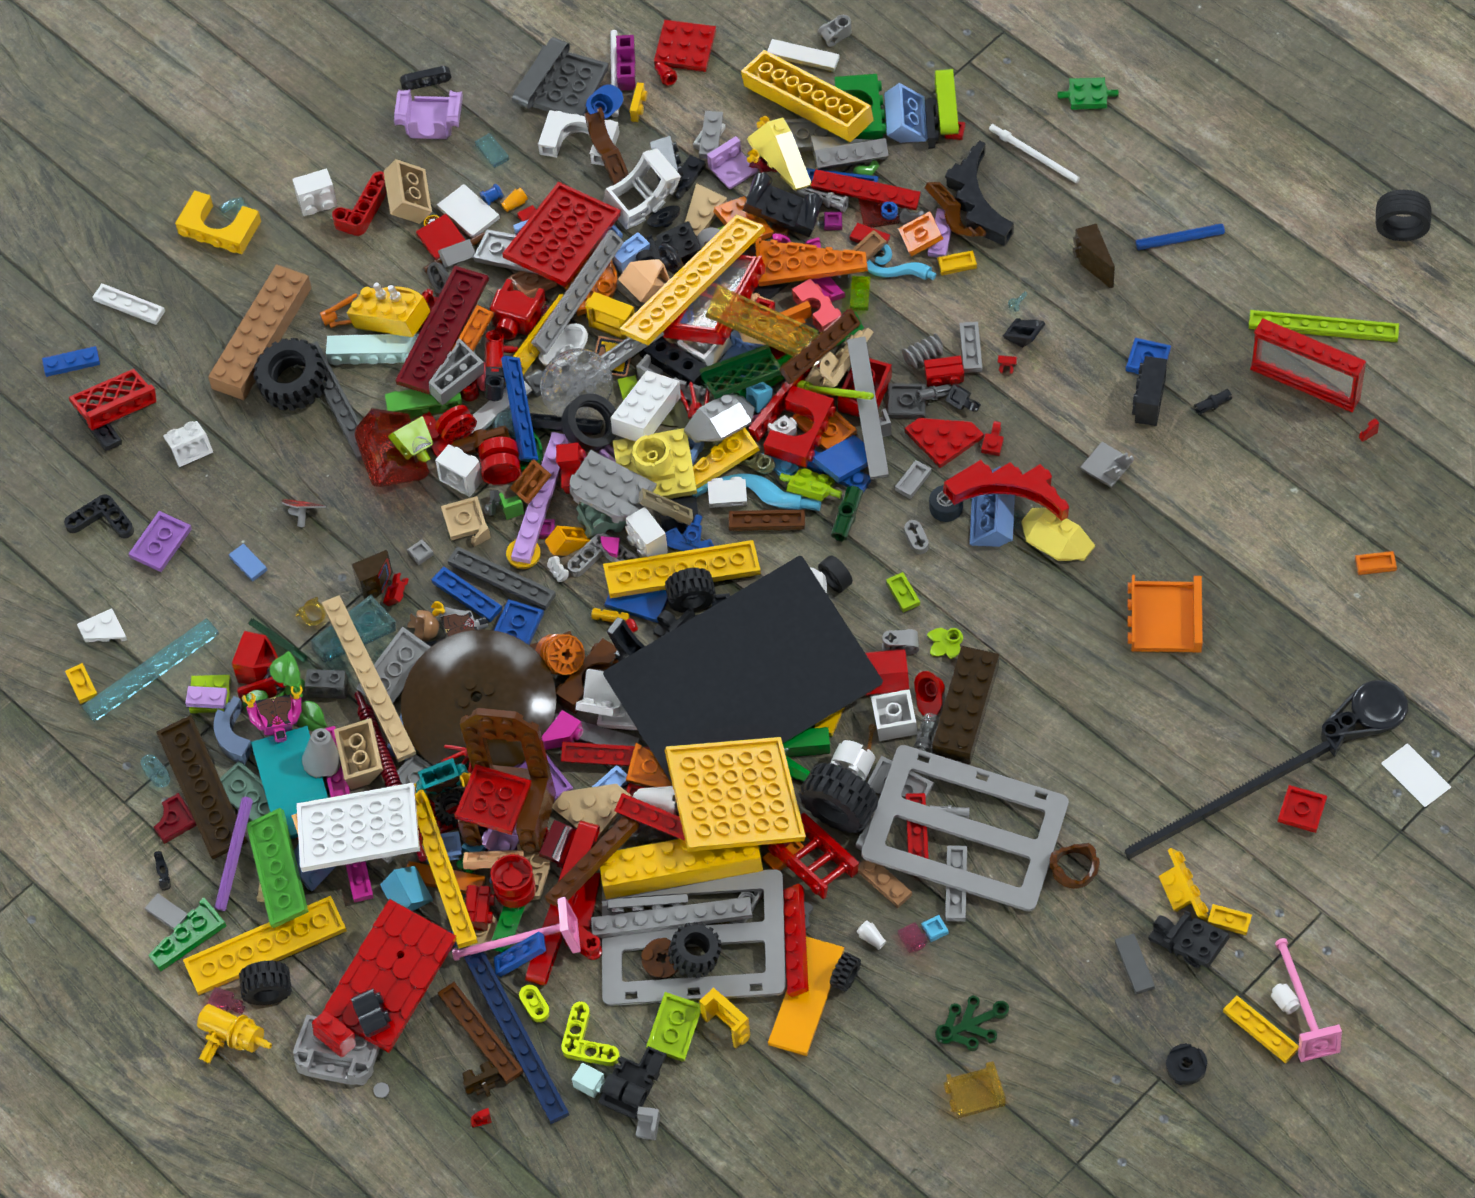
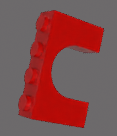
M792 385L785 399L786 410L807 417L812 421L813 426L808 432L799 436H791L770 430L764 442V454L806 468L809 461H813L814 450L816 446H820L822 434L827 431L829 419L834 416L836 407L834 406V398Z

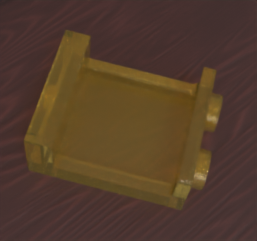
M994 1061L986 1063V1068L959 1076L951 1077V1074H946V1082H943L946 1094L950 1093L952 1099L949 1100L952 1113L956 1112L958 1119L1005 1106L1006 1097Z

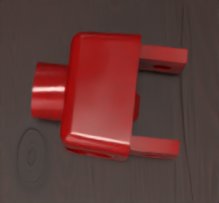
M506 279L502 289H497L490 306V311L494 313L492 323L495 326V330L502 332L504 339L513 340L517 333L529 336L542 317L541 308L546 300L544 289L539 288L534 299L527 297L523 292L513 290L512 280Z

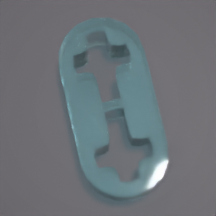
M152 754L145 755L141 759V767L144 773L155 786H167L170 782L167 769L156 756ZM148 762H150L151 764L153 763V769L149 765H147ZM159 773L162 777L164 776V779H158L156 774Z

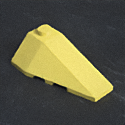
M784 118L767 122L747 138L752 149L758 151L759 157L762 156L768 162L767 165L771 169H776L780 173V177L795 191L811 186L812 183L798 147Z

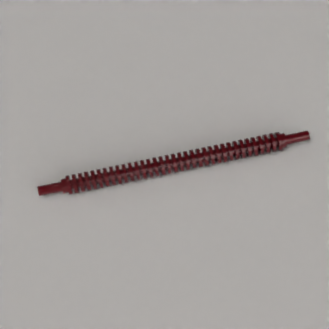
M357 691L354 695L359 706L357 713L360 721L371 718L383 767L381 775L386 787L402 785L373 709L366 704L362 693ZM418 825L420 851L416 853L420 861H425L427 856L422 846L424 839Z

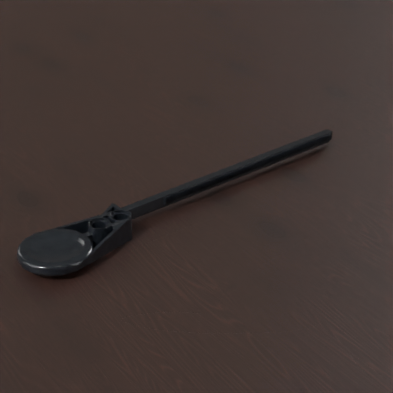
M1372 680L1362 684L1323 723L1321 729V741L1323 743L1295 758L1292 756V759L1289 758V761L1286 760V762L1279 764V766L1276 765V768L1273 766V769L1270 768V771L1267 770V773L1264 772V775L1261 774L1257 778H1251V781L1248 780V783L1245 782V785L1242 784V787L1239 785V788L1236 787L1235 790H1229V793L1226 792V795L1223 794V797L1220 795V798L1217 797V800L1214 799L1210 803L1207 802V805L1204 804V807L1201 806V809L1198 807V810L1195 809V812L1192 811L1188 815L1185 814V817L1182 816V819L1179 818V821L1176 819V822L1173 821V824L1170 823L1169 826L1166 824V827L1163 826V829L1160 828V831L1157 830V833H1151L1150 836L1147 835V838L1144 836V839L1141 838V841L1138 840V843L1135 842V844L1129 845L1125 849L1127 859H1132L1329 751L1335 758L1342 744L1346 741L1384 733L1397 728L1404 722L1408 713V700L1404 692L1396 684L1386 680ZM1350 702H1351V711H1352V712H1349V711L1343 712V711L1345 710V708H1346V707L1350 704ZM1348 722L1351 725H1344L1343 723ZM1358 722L1364 728H1367L1365 730L1354 731L1355 725ZM1327 731H1331V732H1333L1334 734H1328V733H1326V732H1327Z

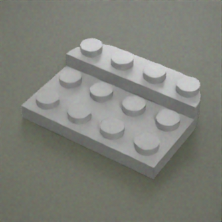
M592 450L575 475L572 474L570 478V493L577 504L583 502L612 517V522L618 524L619 521H626V517L643 508L639 504V492L642 488L654 492L657 483Z
M306 1015L293 1051L297 1072L305 1076L344 1084H366L374 1072L373 1066L380 1048L355 1034V1048L341 1058L313 1035L312 1021L316 1016Z

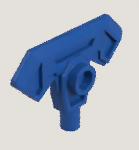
M697 514L683 535L680 534L677 528L665 532L667 546L680 551L712 547L714 545L711 539L701 541L702 526L700 523L703 517Z

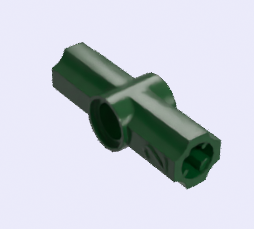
M857 486L847 487L843 501L838 507V515L831 532V537L836 541H847L852 524L856 520V512L863 495V490Z

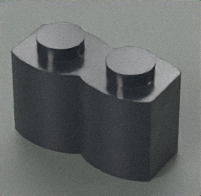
M370 989L351 998L363 1032L368 1038L391 1028L389 1022L392 1019L388 1010L384 1011L382 1004L385 1002L380 992Z

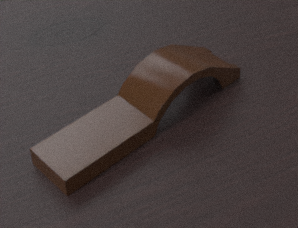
M600 107L596 113L591 115L585 113L584 117L591 141L603 160L612 184L615 185L628 176L629 173L619 149L613 144L607 132L605 115Z
M927 182L924 188L945 210L946 223L950 230L956 234L971 237H983L986 235L982 227H977L973 230L971 227L966 228L960 218L961 204L940 182Z

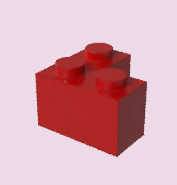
M579 443L556 445V463L561 469V487L566 494H570V478L572 474L575 475L587 457L585 450L581 448Z

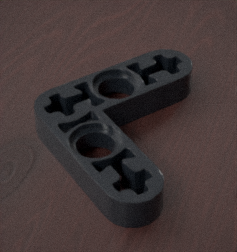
M107 494L95 498L68 515L64 520L65 527L69 533H77L101 517L106 519L121 538H129L134 533L131 521L112 497ZM103 502H105L106 504L108 503V505H109V509H108V510H107V507H106L104 504H102ZM87 511L94 512L91 517L84 516ZM114 513L120 514L119 518L115 520L110 519V516ZM123 523V526H124L126 529L128 528V530H126V531H125L124 529L122 530L120 524Z

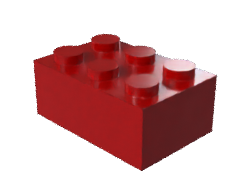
M869 358L877 407L879 409L892 378V364ZM852 367L842 389L855 390ZM839 396L838 411L860 417L857 398Z

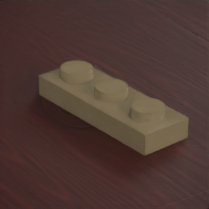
M644 488L639 492V504L643 507L658 511L663 516L672 517L679 523L690 525L693 521L692 509Z

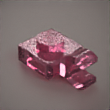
M217 987L214 988L207 1004H211L226 1012L230 1008L236 1013L243 1014L246 1008L243 1005V1001L233 999V992Z

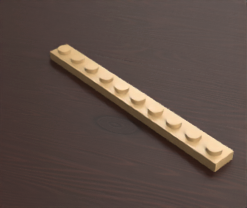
M340 595L322 602L329 621L397 761L400 762L416 755L412 742Z

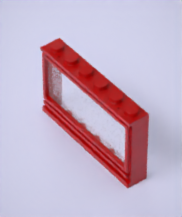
M740 255L663 331V337L724 345L727 338L730 337L734 325L737 324L740 314L744 311L745 305L751 299L755 287L758 286L761 276L765 273L766 266L763 263L762 256Z
M1262 318L1254 332L1255 340L1250 370L1353 413L1361 399L1366 361Z

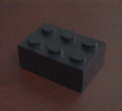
M1145 356L1144 363H1140L1139 378L1136 381V394H1134L1132 403V415H1135V423L1157 426L1166 382L1167 359Z

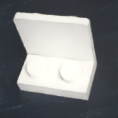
M198 421L188 422L184 427L172 429L163 436L170 446L179 467L213 453L208 437Z
M587 669L583 700L576 702V710L606 716H615L620 713L621 703L603 676L604 671Z

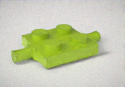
M800 468L792 476L781 473L779 478L780 481L788 482L787 491L821 502L829 495L839 499L842 495V491L832 488L835 483L832 477L812 472L809 469Z

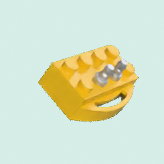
M375 283L373 288L364 287L361 290L360 295L352 302L347 314L354 328L414 337L431 310L424 296L415 290L405 287H394L393 285L381 288L379 283Z

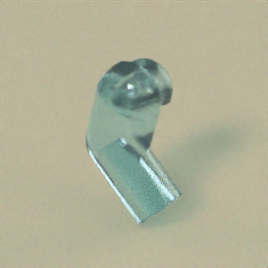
M239 197L227 200L219 208L223 213H226L235 206L240 210L242 206L246 207L247 204L244 202L245 199Z

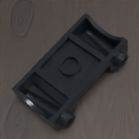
M756 174L751 182L749 194L742 211L810 237L823 202L822 198L816 193L806 194L804 198L772 186V179L768 174Z

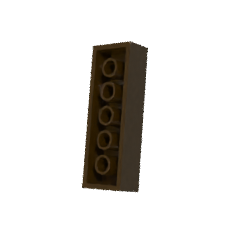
M961 646L933 740L932 754L971 765L999 668L998 653Z

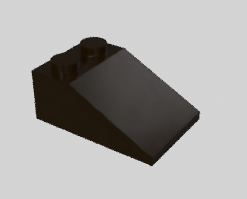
M1097 223L1075 229V237H1073L1075 245L1073 248L1074 257L1078 258L1080 264L1105 285L1113 288L1115 265Z

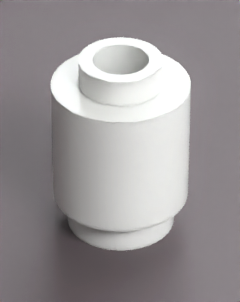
M1280 983L1272 989L1271 997L1283 1012L1291 1014L1300 1007L1298 997L1287 984L1282 985Z

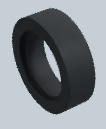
M587 393L578 396L565 408L562 414L561 424L566 438L570 443H579L586 452L591 450L596 452L606 447L617 436L612 434L611 416L615 413L616 409L610 401L598 394ZM591 407L602 415L606 426L603 437L597 439L589 438L578 429L575 418L579 408Z

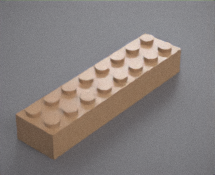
M276 264L209 374L208 378L213 390L245 400L256 382L254 379V367L256 363H259L257 360L259 355H263V350L267 347L270 348L272 343L280 342L310 292L311 284L308 275Z

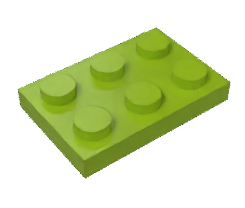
M665 992L645 1049L650 1046L667 1054V1057L684 1062L701 1013L700 1003Z

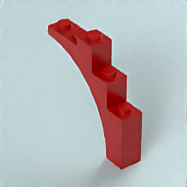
M979 460L944 482L943 492L954 505L980 495L1011 494L1041 504L1061 521L1068 518L1069 505L1065 499L1060 498L1056 489L1051 486L1052 475L1041 464L1022 475L1021 470L1011 462L992 473L989 465H985L982 460Z

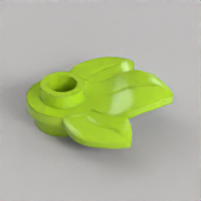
M936 628L927 634L928 638L934 642L930 655L941 657L946 654L949 659L959 655L963 634L957 628H950L949 630Z

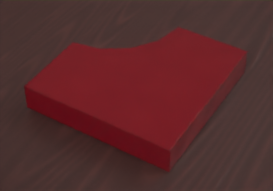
M179 793L162 802L164 808L163 816L160 822L154 826V829L165 844L197 826L190 809Z

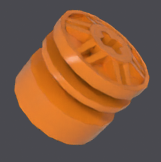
M549 634L537 643L535 649L546 663L551 674H572L578 671L585 658V650L582 643L576 637L569 634Z

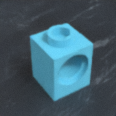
M764 382L746 388V400L755 407L754 411L756 413L761 412L768 405L772 398L773 389Z

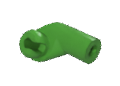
M873 160L869 166L855 167L853 174L872 176L880 165L877 161Z

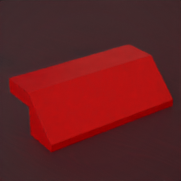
M905 649L865 653L883 680L881 686L866 695L909 690Z

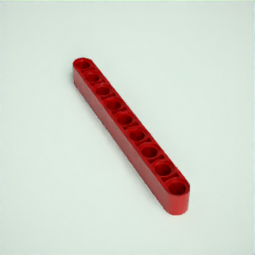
M580 820L559 881L596 844L600 825ZM579 890L568 900L572 910ZM550 904L542 928L559 924L558 907ZM561 932L544 936L546 951L530 961L526 972V981L546 986L563 939Z

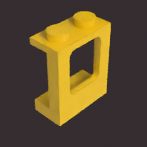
M713 987L699 1001L701 1018L708 1023L715 1015L718 1016L731 1028L733 1046L737 1048L740 1044L744 1045L750 1038L748 1017Z

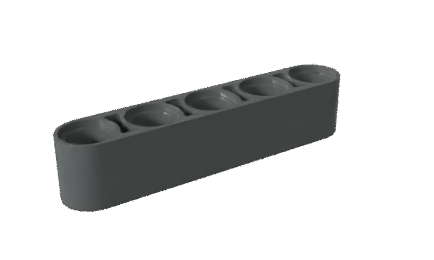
M555 37L549 40L514 91L512 102L526 108L533 106L567 56L570 43Z

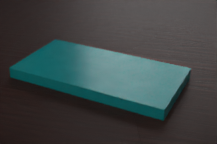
M308 726L287 731V740L277 743L274 735L251 742L270 812L278 808L284 810L291 839L299 837L291 816L297 814V803L328 798L322 776L321 778H315L309 775L303 767L302 757L310 739Z

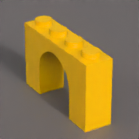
M194 190L175 223L178 234L183 237L196 239L199 242L212 244L217 248L227 249L232 253L243 254L261 223L259 211L242 206L235 220L229 226L221 229H212L204 225V221L213 207L211 196Z

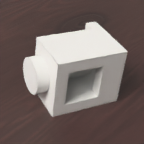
M784 415L774 423L767 425L768 434L770 430H774L791 436L797 435V423L792 417L788 418Z

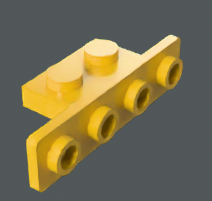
M1173 848L1168 849L1175 866L1161 874L1159 879L1173 910L1178 912L1192 903L1197 916L1207 921L1209 918L1207 914L1209 912L1208 908L1200 899L1201 892L1192 881L1193 875L1191 871L1185 866L1184 862L1186 860L1184 855Z

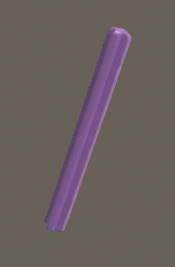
M242 797L215 903V909L218 911H225L253 803L252 798Z

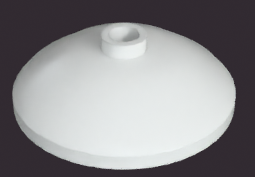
M580 324L566 325L548 353L543 355L540 352L539 360L547 367H559L573 361L582 352L587 343V330Z

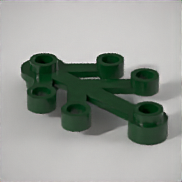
M974 995L970 996L961 1023L953 1026L956 1017L961 1015V1006L953 1003L949 1007V1015L945 1024L940 1025L935 1031L936 1040L941 1044L956 1042L965 1045L969 1051H976L979 1047L978 1039L975 1037L967 1038L958 1034L965 1031L985 1038L988 1043H995L997 1041V1032L993 1029L987 1030L978 1027L977 1025L994 1018H1006L1009 1014V1005L1005 1001H997L993 1005V1010L972 1018L975 1009L980 1006V999ZM975 1000L977 1004L972 1005L970 1002ZM957 1008L959 1011L954 1013L952 1009ZM1002 1009L1004 1013L1000 1014L997 1011ZM943 1033H948L949 1036H948V1037H943L942 1034H943ZM993 1034L995 1037L990 1039L987 1036ZM975 1042L976 1045L972 1047L969 1043Z

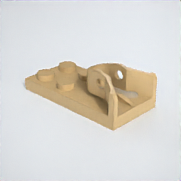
M866 328L862 331H857L855 335L851 334L844 342L846 344L844 348L839 349L835 355L830 351L813 365L804 381H809L813 386L836 387L851 365L847 340L865 336L867 342L873 331Z

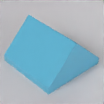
M416 866L395 869L380 884L388 900L391 899L411 911L433 901Z

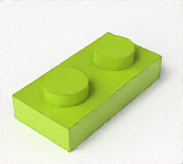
M903 572L886 579V584L903 613L920 606V600Z

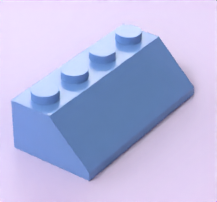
M999 466V467L993 469V470H992V473H993L994 471L998 470V469L1001 468V467ZM987 494L972 498L970 545L1000 547L1013 540L1015 495Z

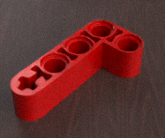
M375 172L371 176L353 210L343 207L333 210L332 218L337 230L354 236H361L366 232L387 195L384 172Z

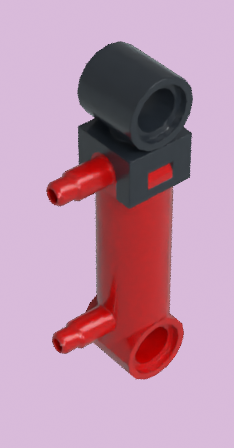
M497 330L488 331L485 337V398L490 401H499L503 398L505 377L501 358L504 357V353H516L518 347L503 346L504 335Z

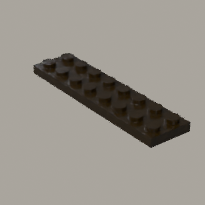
M189 715L156 733L211 858L215 859L228 853L237 815L192 715ZM245 835L242 845L248 843V840Z

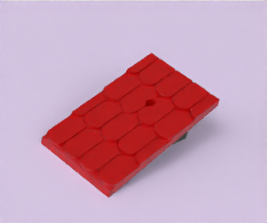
M389 899L360 946L355 958L339 981V985L326 1003L323 1012L327 1010L356 1035L390 1053L456 942V935ZM374 989L382 994L385 1002L382 1004L384 1011L388 1010L392 1021L389 1022L391 1028L368 1038L363 1032L351 998Z

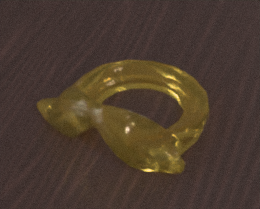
M318 597L308 600L304 606L298 609L296 617L300 616L305 623L315 626L323 622L326 612L318 602ZM313 606L319 608L322 613L321 618L317 621L308 619L305 607Z

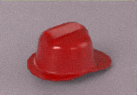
M922 671L918 673L914 681L917 706L923 716L932 718L941 710L945 685L933 673Z

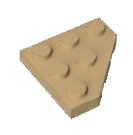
M618 784L564 791L554 802L552 808L576 828L580 820L600 825L598 841L619 815L614 810L621 794L633 796Z

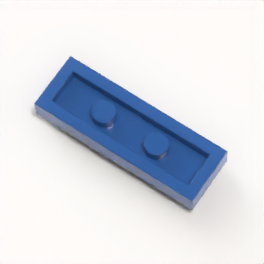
M96 346L42 358L46 377L100 365Z
M538 931L495 956V974L502 977L546 951L544 934Z

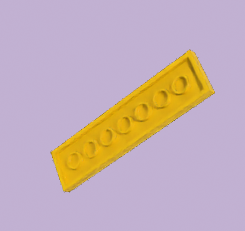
M753 540L603 564L610 598L666 590L665 581L667 578L672 576L673 573L687 568L696 567L708 570L712 575L713 582L761 574Z
M328 896L308 905V913L273 928L270 926V922L183 959L198 996L238 979L240 970L247 965L260 961H279L346 932V927L332 897Z

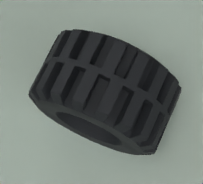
M696 567L682 569L673 573L665 581L670 608L674 611L684 613L691 607L694 612L710 606L715 601L716 592L712 575L706 569Z
M693 922V925L686 923L684 927L680 926L675 931L668 951L669 962L674 964L673 968L675 971L680 970L679 974L684 975V973L688 974V978H692V975L700 978L701 974L706 976L709 971H713L722 949L720 947L721 940H718L719 935L713 933V928L709 927L708 929L704 923L698 925V922ZM689 944L697 945L703 949L705 954L694 956L685 949V946Z
M260 961L245 966L239 972L241 998L248 1004L271 1005L281 1002L291 995L289 967L285 963L279 961Z

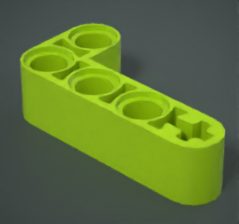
M953 69L935 70V92L937 94L940 135L959 134Z

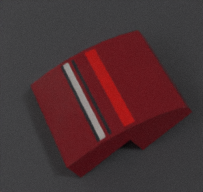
M554 820L540 850L539 857L555 862L557 867L563 869L576 829Z

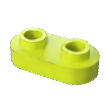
M534 985L522 987L519 992L520 1001L530 1018L535 1022L547 1020L550 1015L549 1006L538 988ZM529 995L533 996L532 999H527ZM538 1011L543 1012L541 1015L536 1014Z

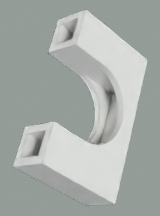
M549 110L538 143L540 155L557 158L561 144L568 135L577 132L589 134L585 117L578 114ZM605 120L607 132L613 144L616 145L619 136L618 122ZM592 145L590 151L591 164L605 166L601 156L596 151L594 145Z

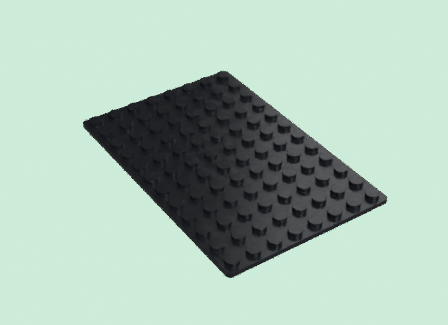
M797 556L603 672L606 681L671 784L672 781L665 754L666 747L781 737L782 744L881 686L883 683L882 678L802 556Z

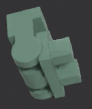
M583 502L576 508L579 513L577 517L579 523L587 528L584 532L587 538H593L596 534L606 533L610 529H613L614 532H621L626 524V521H619V524L612 522V517Z

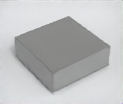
M422 539L407 549V553L418 565L434 555L433 551Z

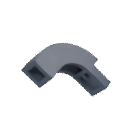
M233 696L232 700L226 704L224 711L217 710L214 718V732L222 752L234 762L240 761L245 765L253 748L251 740L240 737L233 732V726L243 710L241 699Z

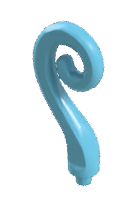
M887 244L881 249L884 251V256L875 257V262L879 265L887 264L892 258V250ZM870 260L867 262L868 272L878 277L889 278L914 275L923 280L928 278L934 280L936 277V273L932 272V267L919 262H910L889 268L876 266Z

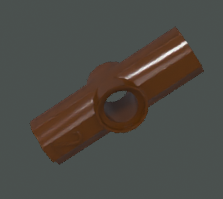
M505 425L488 431L479 429L475 430L472 436L453 441L452 446L460 448L467 455L474 452L479 454V445L485 440L493 437L510 438V434Z

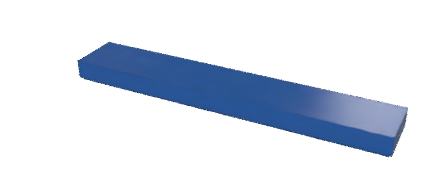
M504 356L501 360L519 459L525 462H531L534 459L537 462L538 454L520 358Z

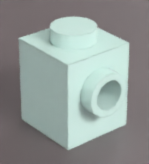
M583 1062L572 1078L574 1088L593 1098L596 1097L597 1093L602 1092L605 1082L603 1073Z

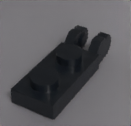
M692 155L688 157L682 166L684 176H682L683 184L677 185L679 189L676 192V198H682L686 191H689L706 167V161Z

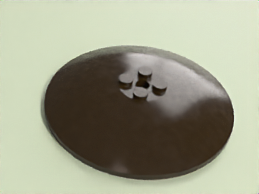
M494 630L460 632L446 637L430 647L417 660L409 672L401 698V714L404 728L413 747L432 765L441 763V760L460 752L444 748L445 745L466 748L460 721L463 716L471 715L473 710L477 708L518 712L523 715V720L528 723L533 721L538 724L543 736L555 719L557 707L553 677L541 656L531 646L515 636ZM474 694L482 695V699L478 702L471 700ZM486 738L493 765L518 767L526 762L521 741L490 740ZM462 755L455 758V765L461 764L466 756ZM468 760V762L465 765L467 770L469 768L470 760Z

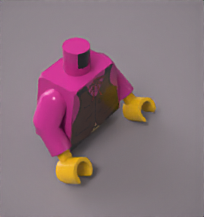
M301 685L300 691L297 693L293 691L291 686V693L294 697H291L290 694L255 701V695L250 693L252 698L247 702L246 696L243 695L242 700L248 705L246 708L250 722L259 730H262L265 735L274 734L277 743L286 741V732L292 730V725L297 723L302 711L301 697H299L303 691Z

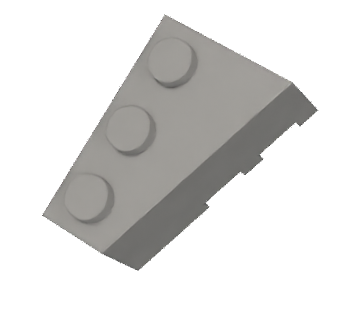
M460 338L457 340L453 350L447 355L443 365H440L429 382L430 394L441 405H444L484 374V362Z

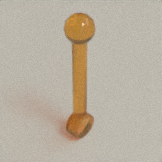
M870 724L868 727L870 733L867 750L869 749L870 751L873 732L876 730L875 724Z

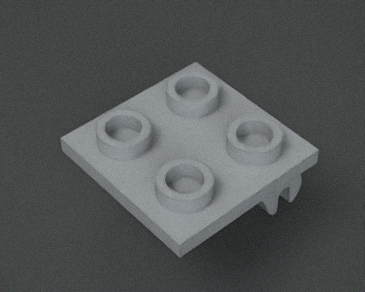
M1101 442L1080 469L1112 488L1133 463L1134 458L1132 455L1128 457L1127 452L1122 454L1106 443Z

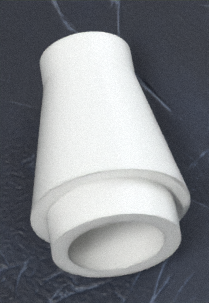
M867 920L857 930L859 938L873 945L878 950L887 942L873 922L870 923Z

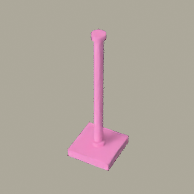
M566 897L559 898V924L459 950L455 948L452 949V955L456 961L460 957L521 942L538 931L543 933L544 936L561 932L572 953L581 952L578 919Z
M1287 939L1277 940L1275 942L1276 947L1280 949L1311 1030L1310 1032L1299 1034L1298 1057L1300 1062L1340 1053L1342 1035L1340 1025L1322 1029L1318 1028L1289 953Z

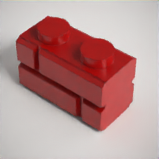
M961 355L924 360L927 387L964 382Z
M468 885L465 906L473 929L487 931L488 925L493 922V912H490L491 906L495 905V894H492L490 886Z
M327 1010L312 1021L313 1035L341 1058L355 1048V1033Z

